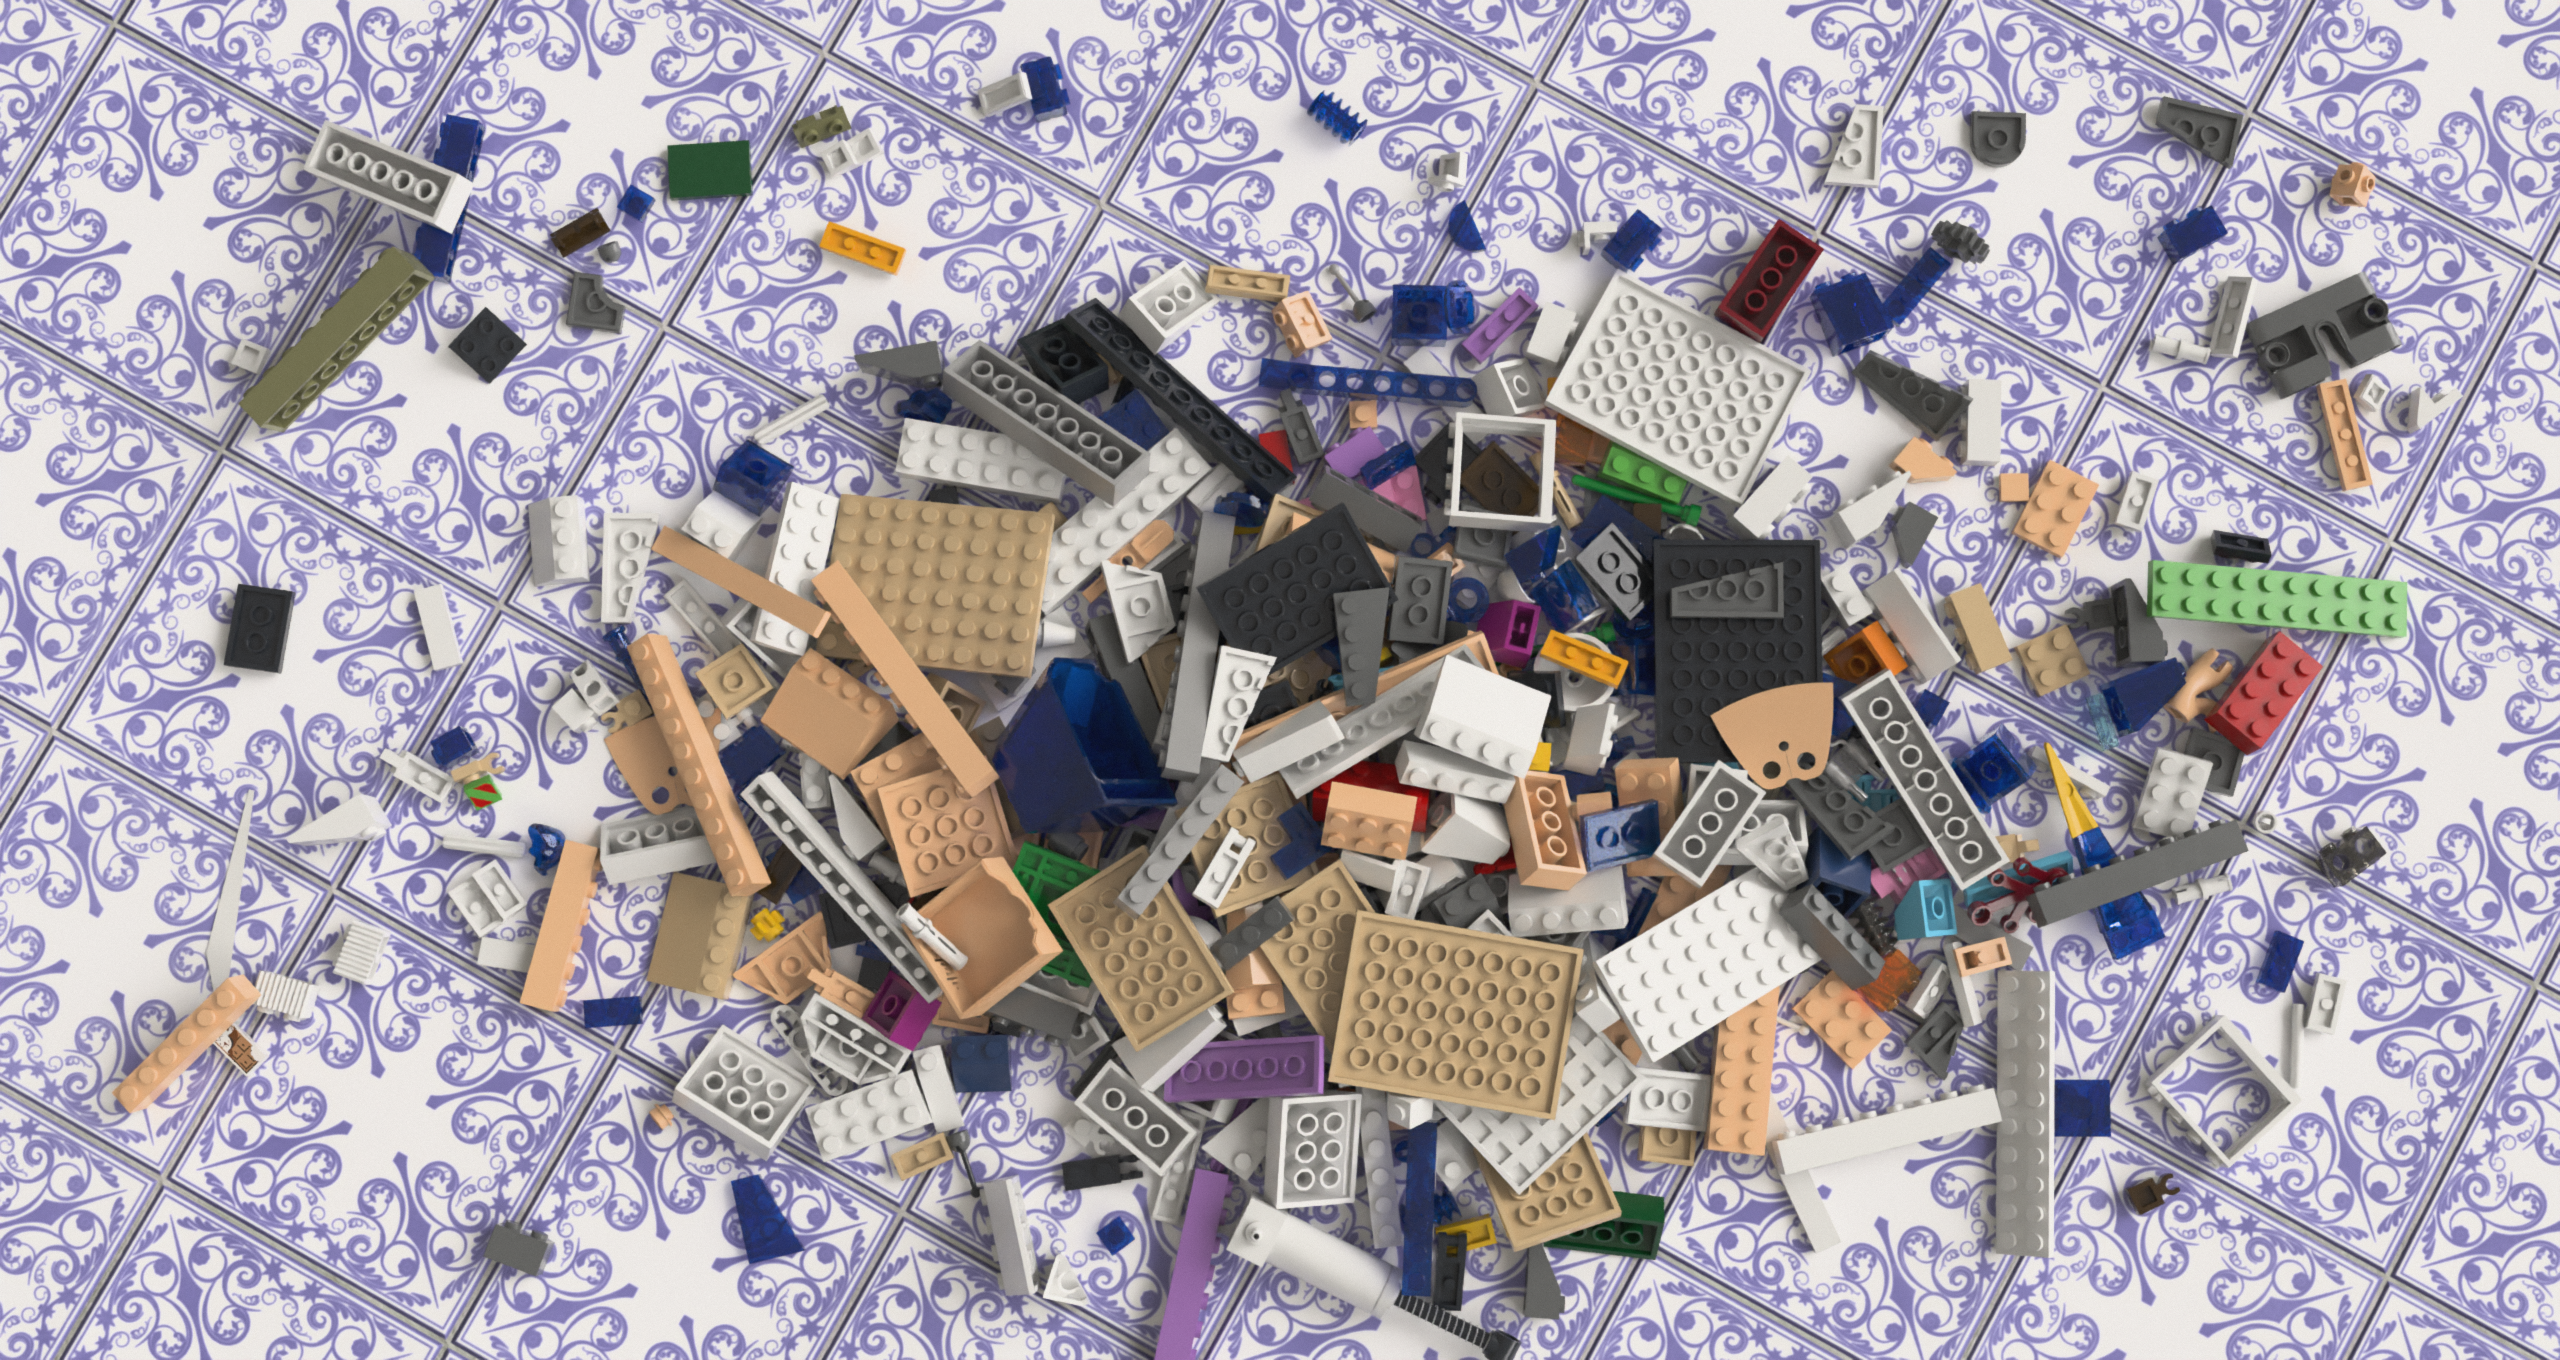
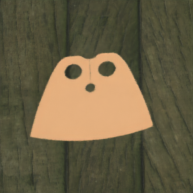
M1806 683L1767 690L1730 704L1710 716L1734 756L1743 768L1748 770L1749 776L1761 787L1774 789L1784 786L1792 778H1799L1801 780L1816 778L1825 769L1829 755L1833 722V683ZM1782 741H1786L1789 744V748L1786 751L1779 749V744ZM1804 752H1809L1815 757V765L1809 770L1801 769L1797 764L1799 755ZM1771 761L1777 762L1781 767L1780 775L1774 779H1769L1763 774L1764 765Z
M715 708L712 716L707 718L701 716L718 756L720 740L714 736L713 730L717 724L721 723V711L719 708ZM656 716L641 720L632 727L627 726L604 739L623 777L647 810L653 814L660 815L671 812L679 804L693 806L678 769L675 776L668 774L670 767L677 768ZM657 787H665L669 792V799L664 804H657L653 801L652 793Z

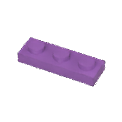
M1519 287L1461 346L1481 365L1538 309L1539 305Z

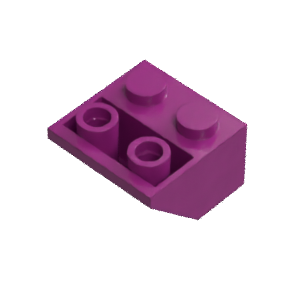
M1515 599L1482 604L1476 632L1481 630L1484 633L1494 661L1522 669L1525 668L1532 653L1541 606Z

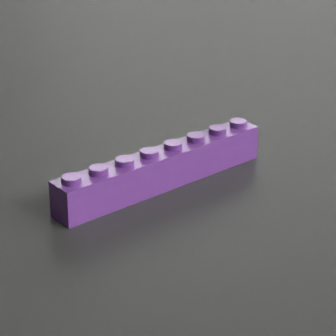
M1196 1167L1154 1360H1195L1197 1350L1192 1349L1194 1338L1200 1339L1203 1322L1198 1321L1200 1309L1206 1310L1209 1293H1205L1204 1290L1206 1281L1212 1282L1215 1265H1211L1210 1262L1212 1253L1218 1254L1222 1237H1217L1216 1235L1218 1225L1224 1226L1228 1209H1223L1222 1207L1224 1198H1230L1234 1182L1228 1180L1230 1174Z

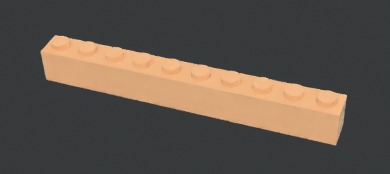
M837 560L814 577L811 581L817 588L813 591L822 605L827 602L832 608L828 611L831 613V618L837 625L843 623L847 630L843 632L852 646L856 643L860 646L862 651L858 654L869 667L873 664L877 669L874 676L883 687L888 685L893 692L889 696L897 707L904 706L908 711L905 718L914 729L919 727L924 734L920 738L930 751L935 748L940 756L936 760L945 772L951 769L956 776L952 779V782L961 793L967 791L973 798L1000 778L841 563Z
M647 633L628 645V652L731 896H750L771 884V881L667 635Z

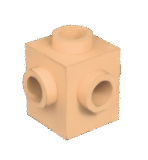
M2362 163L2339 164L2336 174L2332 178V187L2329 195L2341 206L2366 207L2370 193L2375 187V176Z

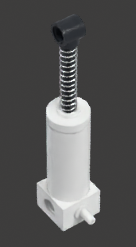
M1252 1190L1228 1239L1226 1250L1260 1267H1263L1266 1262L1379 1319L1382 1318L1387 1308L1390 1309L1391 1306L1395 1305L1398 1309L1401 1308L1405 1310L1404 1312L1411 1313V1316L1415 1315L1418 1319L1421 1318L1425 1322L1432 1323L1431 1326L1434 1324L1438 1326V1329L1442 1328L1445 1332L1452 1333V1336L1454 1334L1459 1337L1458 1339L1462 1338L1465 1342L1472 1343V1346L1474 1344L1479 1349L1482 1348V1353L1488 1360H1514L1522 1343L1514 1336L1498 1329L1486 1332L1485 1328L1480 1329L1478 1325H1472L1471 1321L1466 1322L1465 1318L1460 1319L1458 1315L1454 1316L1451 1312H1446L1444 1308L1440 1309L1438 1305L1434 1306L1431 1302H1426L1424 1298L1419 1299L1418 1295L1413 1296L1411 1292H1405L1404 1288L1401 1289L1402 1283H1400L1403 1274L1402 1269L1289 1214L1288 1208H1274L1263 1198L1264 1195Z

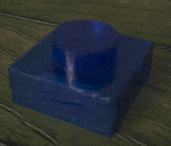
M630 184L617 208L642 223L656 200L651 195Z
M1120 1215L1096 1232L1112 1256L1136 1239Z

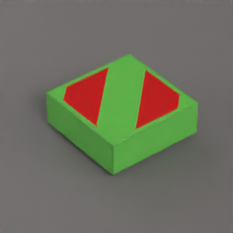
M489 774L464 785V792L477 811L502 800V793Z

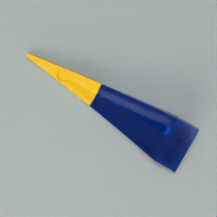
M2044 742V749L2082 876L2085 875L2083 869L2100 864L2101 869L2110 866L2108 860L2118 857L2086 807L2052 746ZM2141 891L2093 908L2099 932L2103 934L2114 960L2126 957L2165 938L2155 910Z

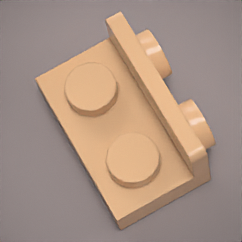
M1309 291L1283 299L1272 309L1274 321L1279 326L1286 345L1292 351L1295 358L1300 357L1307 350L1324 345L1333 339Z

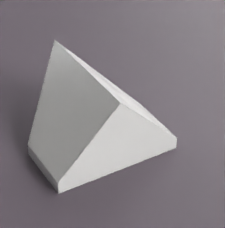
M1094 1010L1091 1015L1079 1011V1018L1068 1046L1064 1047L1074 1063H1077L1111 1041V1037Z
M1061 1252L1055 1258L1043 1298L1085 1306L1089 1304L1090 1300L1064 1252Z

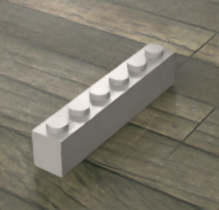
M1221 764L1113 903L1136 920L1244 781Z

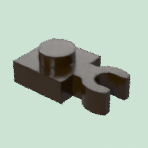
M2162 1174L2158 1178L2157 1183L2154 1182L2152 1177H2148L2124 1189L2137 1215H2142L2165 1204L2162 1195H2175L2180 1191L2179 1187L2171 1189L2166 1187V1181L2173 1178V1174Z

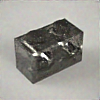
M2352 826L2340 834L2342 839L2335 845L2331 842L2318 851L2320 856L2313 861L2333 887L2346 885L2387 854L2367 826L2358 828ZM2357 839L2361 840L2364 845L2362 853L2357 852L2355 849ZM2335 856H2338L2342 861L2340 870H2337L2333 865Z

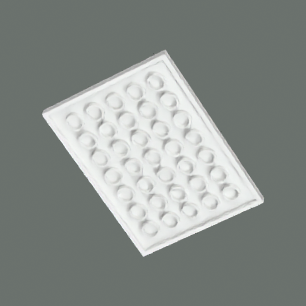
M1617 269L1544 405L1740 508L1800 395L1811 370Z

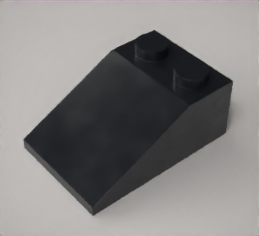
M1064 318L1017 339L1019 348L1037 378L1077 405L1109 389L1108 365L1079 335L1070 329L1063 321Z

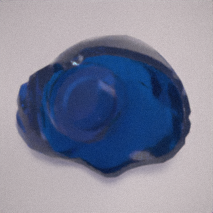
M532 823L528 827V834L532 841V846L528 849V852L535 857L534 869L540 875L546 876L548 875L547 871L559 863L566 837L557 828Z

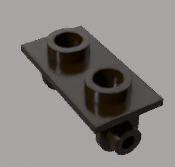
M595 208L551 233L550 236L555 247L558 248L562 257L565 258L611 230L599 209Z

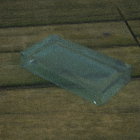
M2099 693L2085 698L2102 751L2119 746L2103 694Z

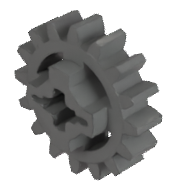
M1948 220L1945 222L1939 221L1931 233L1932 239L1937 241V245L1944 249V254L1950 258L1961 260L1964 263L1970 261L1973 264H1976V262L1982 264L1990 252V246L1984 243L1985 240L1977 235L1978 231L1971 226L1967 227L1958 222L1952 224Z

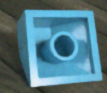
M1950 879L1913 882L1894 912V927L1898 940L1957 934Z

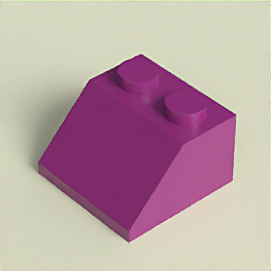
M890 970L861 1019L887 1039L914 1051L931 1020L936 1016L942 1002L936 999L928 1003L907 979Z

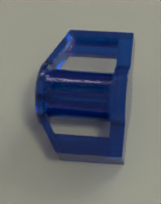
M937 388L928 392L921 389L916 390L910 395L908 400L897 404V413L904 418L939 424L945 420L947 414L952 409V399Z

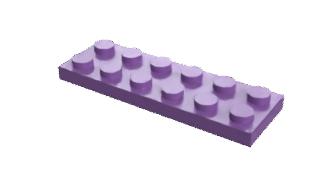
M1314 1035L1209 1042L1165 1081L1164 1101L1175 1103L1323 1094L1325 1037Z

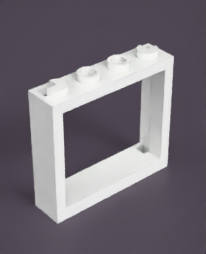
M1456 412L1454 423L1449 422L1448 438L1453 439V448L1448 447L1447 464H1452L1451 473L1446 474L1445 490H1450V499H1445L1444 516H1449L1448 526L1548 533L1552 521L1556 420ZM1463 431L1542 438L1538 517L1458 511Z
M2216 1015L2144 1081L2149 1088L2147 1090L2148 1094L2157 1103L2162 1102L2169 1109L2166 1111L2167 1115L2176 1124L2181 1123L2188 1130L2185 1133L2186 1136L2195 1145L2198 1146L2200 1144L2207 1151L2205 1154L2206 1158L2216 1167L2220 1165V1167L2230 1168L2303 1100L2226 1015ZM2215 1031L2223 1037L2280 1100L2225 1152H2222L2160 1084L2165 1077Z

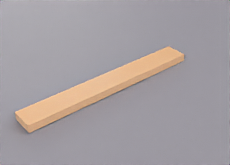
M665 525L651 548L656 553L815 638L819 637L831 615L828 611Z

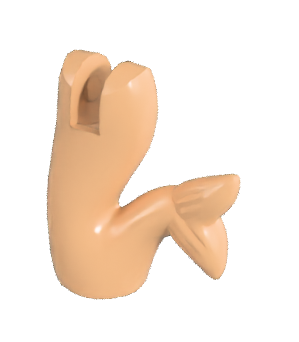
M2213 648L2206 651L2190 666L2163 704L2167 712L2183 723H2188L2199 714L2208 715L2217 702L2209 698H2196V696L2222 684L2233 670V666L2228 660L2223 662L2216 671L2210 667L2219 655V652ZM2208 724L2209 731L2211 733L2217 731L2211 725Z

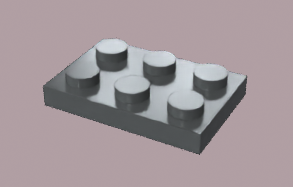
M1396 555L1392 589L1399 600L1390 605L1387 639L1443 645L1452 561Z

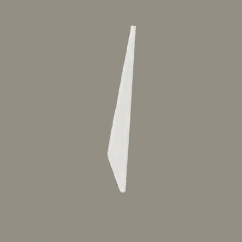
M250 789L206 951L213 992L230 975L254 790Z

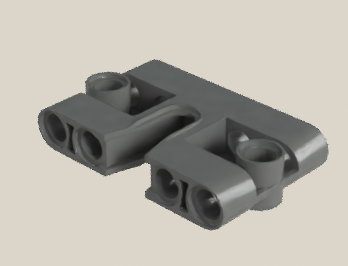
M2365 271L2259 317L2246 324L2245 328L2258 354V366L2261 370L2267 372L2280 400L2323 382L2325 378L2332 375L2327 352L2319 337L2318 330L2326 333L2333 348L2350 369L2402 345L2396 330L2387 317L2389 313L2388 305L2384 300L2377 298L2376 292ZM2368 308L2375 311L2376 318L2370 317L2367 311ZM2269 352L2277 355L2278 363L2271 361Z

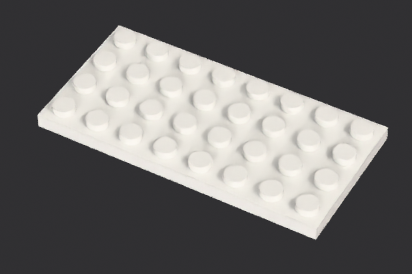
M1757 866L1591 963L1648 1064L1654 1063L1822 960L1812 947L1779 914L1789 894L1788 890L1782 889Z

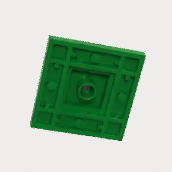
M1025 840L1012 872L1063 949V952L1041 969L1089 988L1092 978L1048 907V904L1101 871Z

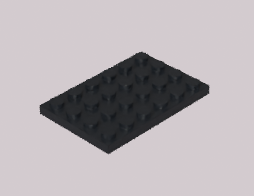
M1343 502L1196 587L1231 648L1277 657L1268 676L1337 636L1332 594L1389 587L1387 606L1399 600Z

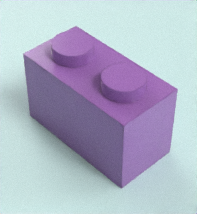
M1370 426L1364 430L1362 427H1359L1348 435V441L1342 445L1337 442L1325 451L1327 455L1324 456V463L1355 480L1387 459L1388 452Z

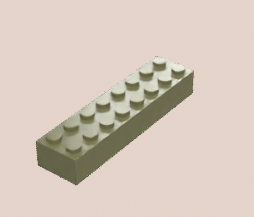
M394 246L384 250L379 255L375 265L364 270L359 276V281L352 288L343 291L339 297L340 300L321 314V320L314 327L305 330L301 335V340L295 346L288 348L282 354V359L275 366L268 368L263 373V379L256 386H252L243 394L244 398L238 404L261 428L284 433L435 279L434 275L413 254Z

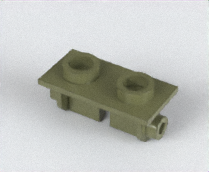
M834 105V107L819 112L821 117L819 120H816L814 115L796 120V124L792 125L800 147L804 148L852 129L843 106L837 107V105Z

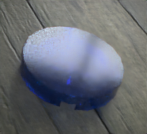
M1462 279L1450 281L1444 293L1443 308L1445 320L1449 330L1455 335L1469 333L1471 330L1469 324H1473L1475 318L1474 297L1471 291L1466 290L1468 284Z
M1230 492L1226 494V497L1217 496L1213 511L1214 513L1236 517L1235 526L1252 528L1263 525L1269 508L1266 503L1260 504L1259 499L1253 495Z

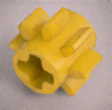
M765 908L750 920L754 925L750 932L759 941L765 938L769 943L785 930L781 925L785 919L778 910L770 912L768 908Z

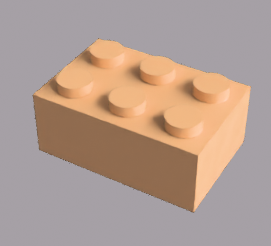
M1332 782L1321 845L1405 860L1417 797Z

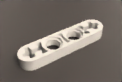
M777 1006L771 1013V1022L776 1030L829 1095L838 1096L844 1094L849 1088L850 1080L833 1070L830 1073L835 1078L842 1077L843 1079L840 1083L842 1089L830 1088L832 1080L829 1076L826 1075L824 1079L820 1076V1074L827 1072L830 1067L825 1065L822 1069H815L811 1063L812 1056L808 1044L801 1048L794 1042L796 1033L804 1031L801 1016L792 1006ZM780 1011L784 1013L790 1012L791 1015L788 1019L792 1025H795L797 1021L800 1024L789 1035L785 1031L791 1028L785 1022H778Z

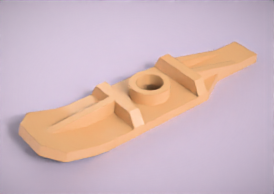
M1154 520L1109 561L1112 564L1124 566L1122 560L1125 557H1131L1133 559L1131 566L1138 567L1141 570L1174 540V530L1165 520ZM1102 572L1100 577L1082 592V595L1090 604L1107 590Z

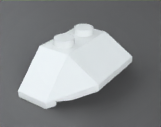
M817 993L813 995L800 1017L811 1056L858 1085L897 1076L912 1052L887 1039L863 1019Z

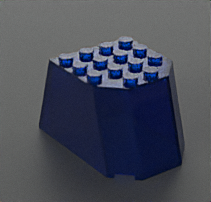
M1054 657L999 737L992 762L1005 787L1008 799L1018 815L1020 825L1026 834L1101 832L1178 804L1167 778L1160 777L1162 768L1157 766L1158 760L1121 684L1116 679L1109 681L1095 669L1097 664L1092 659Z

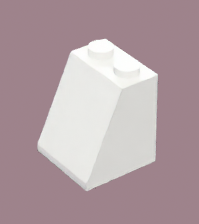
M1442 792L1430 805L1426 833L1420 832L1421 851L1429 854L1493 864L1500 856L1506 855L1511 845L1505 810L1488 800Z

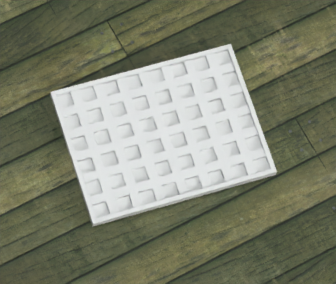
M1489 909L1467 928L1514 937ZM1574 1005L1555 1120L1433 1099V1102L1520 1195L1645 1077L1602 1031L1597 1034L1576 1013Z

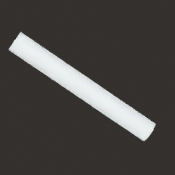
M2293 1004L2290 1086L2296 1089H2302L2304 1004Z

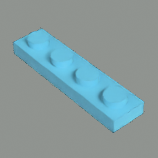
M2068 850L2030 862L2032 865L2046 871L2054 867H2060L2068 875L2074 873L2073 857ZM2026 864L2021 865L2019 870L2023 869ZM2013 868L2003 871L2007 876L2029 885L2040 881L2029 875L2020 876ZM1997 874L1994 877V880H1997L2000 877V874ZM1987 876L1963 890L1964 904L1968 909L1972 902L1983 901L1986 903L2014 891L2003 886H1993L1988 881Z

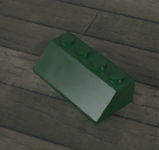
M1613 1191L1622 1211L1621 1217L1543 1242V1247L1656 1260L1665 1223L1664 1197Z

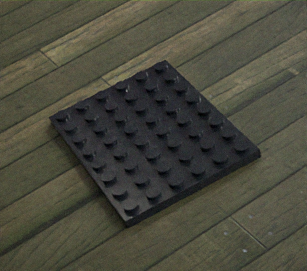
M1654 539L1652 541L1655 758H1678L1679 763H1717L1718 760L1723 763H1740L1727 746L1710 715L1754 694L1793 685L1795 680L1805 683H1823L1820 540ZM1783 562L1784 618L1782 619L1670 618L1671 588ZM1804 752L1798 763H1815V757L1809 752Z

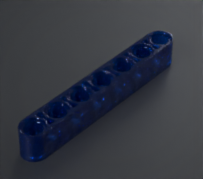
M1296 364L1289 369L1287 374V383L1291 391L1307 395L1460 408L1472 405L1477 395L1475 382L1469 378L1309 364ZM1297 373H1302L1307 377V381L1304 384L1298 385L1293 382L1292 377ZM1331 376L1335 383L1330 387H1325L1319 382L1321 377ZM1351 378H1358L1362 382V386L1358 389H1351L1348 387L1347 381ZM1379 380H1384L1389 384L1390 388L1381 392L1375 388L1374 384ZM1413 383L1417 387V391L1413 394H1407L1402 389L1403 384ZM1433 385H1440L1444 389V394L1434 396L1429 391V388ZM1461 387H1466L1470 389L1472 395L1464 399L1458 396L1457 390Z

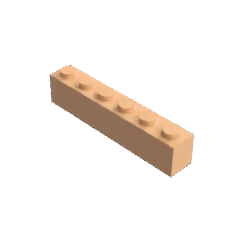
M565 840L520 999L521 1004L553 1012H559V1008L565 1005L567 999L566 983L567 980L572 979L575 964L572 963L575 952L578 953L582 946L583 937L580 936L582 926L587 925L590 917V909L587 908L590 898L593 899L597 892L598 883L595 882L597 873L603 869L600 862V848Z
M244 974L227 978L111 1093L129 1113L148 1108L261 996L260 992Z

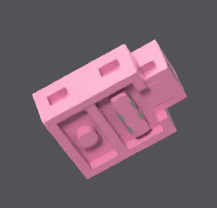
M1931 848L1926 849L1884 875L1881 874L1871 858L1870 894L1875 901L1889 894L1894 903L1899 904L1914 881L1935 880L1947 871Z

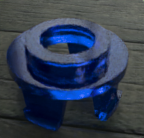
M1461 577L1451 582L1447 607L1448 615L1453 620L1465 623H1475L1480 620L1489 607L1490 598L1486 586L1478 579L1472 577ZM1463 589H1470L1477 596L1476 604L1469 609H1464L1457 603L1456 597Z
M1653 599L1632 618L1644 620L1635 623L1634 629L1628 628L1626 626L1628 622H1625L1614 610V629L1621 637L1637 641L1653 635Z

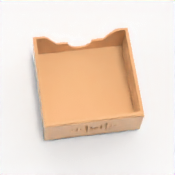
M1004 857L981 859L917 911L922 917L929 918L932 921V926L968 957V961L962 969L955 971L922 939H916L908 926L904 923L901 924L960 1019L982 1015L1063 952V949Z

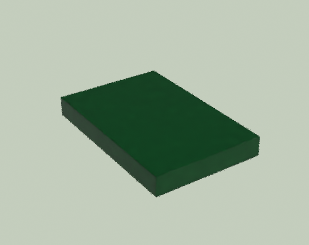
M749 140L667 145L671 201L753 196L751 146Z

